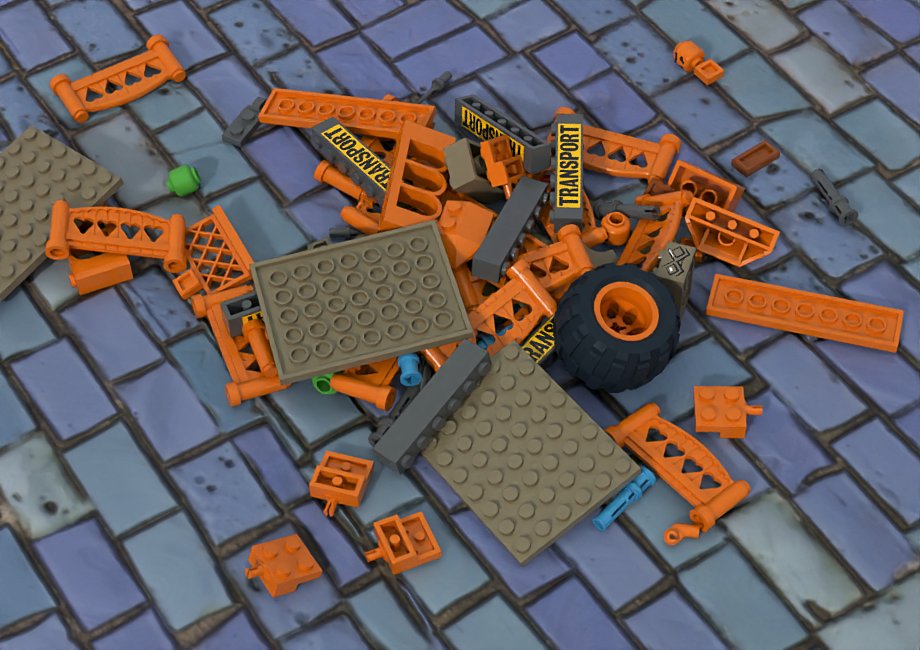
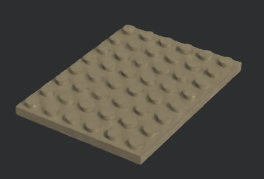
M32 125L0 153V303L47 258L45 248L46 242L50 237L52 206L56 201H66L68 206L73 209L99 207L124 184L121 177ZM79 219L74 221L78 228L84 223Z
M435 220L249 264L281 385L474 338L473 330Z
M513 340L490 358L492 365L487 375L480 378L473 392L466 395L461 401L458 410L451 413L445 421L443 428L432 436L428 446L421 450L419 454L523 568L640 475L642 471L613 439Z

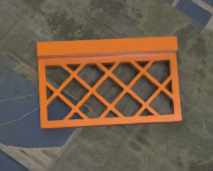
M220 205L212 208L214 214L185 229V238L189 235L195 237L192 243H185L184 255L198 276L207 295L238 287L251 279L253 281L249 264L254 263ZM214 223L215 227L212 233L203 232L206 226ZM200 237L209 238L206 246L197 245ZM215 239L224 240L221 248L212 247ZM194 250L204 251L200 259L191 258ZM209 252L218 253L215 261L206 260ZM224 255L233 256L230 264L221 262ZM203 265L212 267L210 274L200 273ZM218 268L227 269L224 277L215 275ZM233 270L243 272V275L236 279L230 278ZM212 281L222 282L219 288L210 291L209 288Z

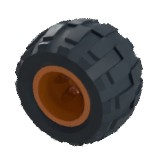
M612 262L602 264V266H598L594 270L591 269L589 272L586 271L571 283L568 290L561 297L555 311L553 333L555 338L554 346L559 360H564L566 371L573 378L578 377L585 382L584 386L594 390L601 388L605 389L607 393H620L627 389L631 391L640 388L663 372L677 349L681 320L679 307L674 305L673 293L668 286H664L658 280V276L649 270L648 272L643 271L634 264L616 265Z

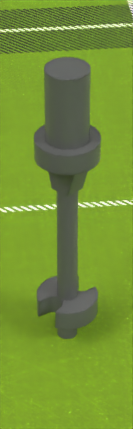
M446 71L439 78H435L432 81L430 90L418 101L412 100L409 103L421 104L434 91H441L445 87V83L452 78V74Z
M350 226L329 229L330 238L345 237L347 240L351 239V236H357L359 233L364 234L357 229H350Z

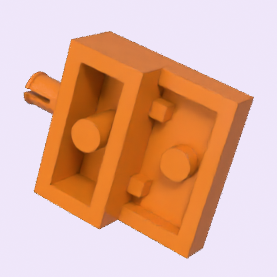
M506 134L480 142V153L485 160L487 178L491 182L492 187L503 186L506 199H509L513 192V181L527 175L521 154L512 155Z
M694 386L695 432H719L720 438H745L747 415L762 416V405H747L744 399L743 386Z
M326 450L321 464L316 466L310 481V497L328 501L323 513L326 516L329 514L330 517L334 515L337 504L359 508L374 470V461Z
M422 511L401 519L396 514L374 522V535L379 547L364 552L368 563L383 557L393 575L442 557V551Z
M297 533L252 546L248 558L252 567L245 569V575L248 579L260 577L273 598L294 592L298 584L320 578L322 574V569Z

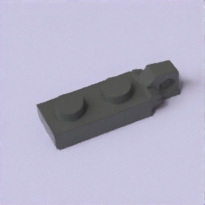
M258 96L253 101L252 106L247 105L222 134V140L242 148L262 124L259 121L258 115L265 105L266 99Z

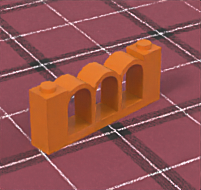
M408 120L404 121L397 136L377 233L435 220L438 226V218L442 212L440 199L447 187L444 176L448 171V167L444 161L445 153L443 148L455 143V137ZM407 155H410L418 159L427 161L433 164L436 168H432L417 163L415 161L406 159ZM402 177L425 185L432 192L401 182ZM397 201L419 208L426 212L428 216L396 206Z
M105 202L104 204H102L101 206H102V207H107L106 202ZM85 221L78 229L80 231L88 229L93 223ZM99 222L97 224L103 225L104 228L101 231L107 237L116 228L113 223ZM69 249L67 260L72 274H68L72 288L77 287L79 295L134 279L130 262L125 254L104 253L88 259H78L80 256L93 251Z

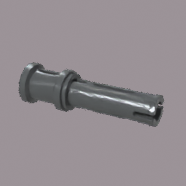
M820 168L815 169L810 174V178L829 202L830 211L838 216V221L842 226L854 223L858 218V212L850 207L847 197L839 194L824 171Z
M598 199L593 207L594 216L598 220H602L605 215L612 212H620L628 218L656 221L660 217L654 215V213L660 214V208L655 205L623 204L618 200L606 202L605 200Z
M408 386L389 415L379 421L378 429L375 433L370 434L368 438L372 447L377 444L383 434L388 431L389 427L393 425L419 394L417 388ZM405 403V404H406L405 407H404L403 410L399 413L400 408H401V407L403 406V404Z

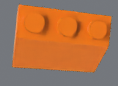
M677 160L667 183L668 186L676 191H691L694 197L730 212L735 211L745 190L744 187L684 160Z

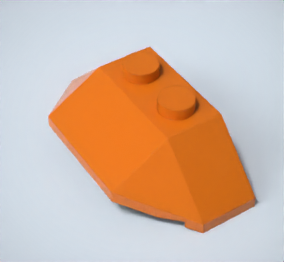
M693 197L684 218L697 251L739 268L771 254L780 234V231L696 197Z
M446 201L437 227L452 271H458L462 267L461 265L474 257L493 223L494 213L479 202Z

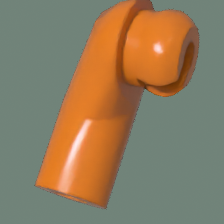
M675 523L665 531L663 535L664 541L668 545H675L685 537L698 538L700 526Z

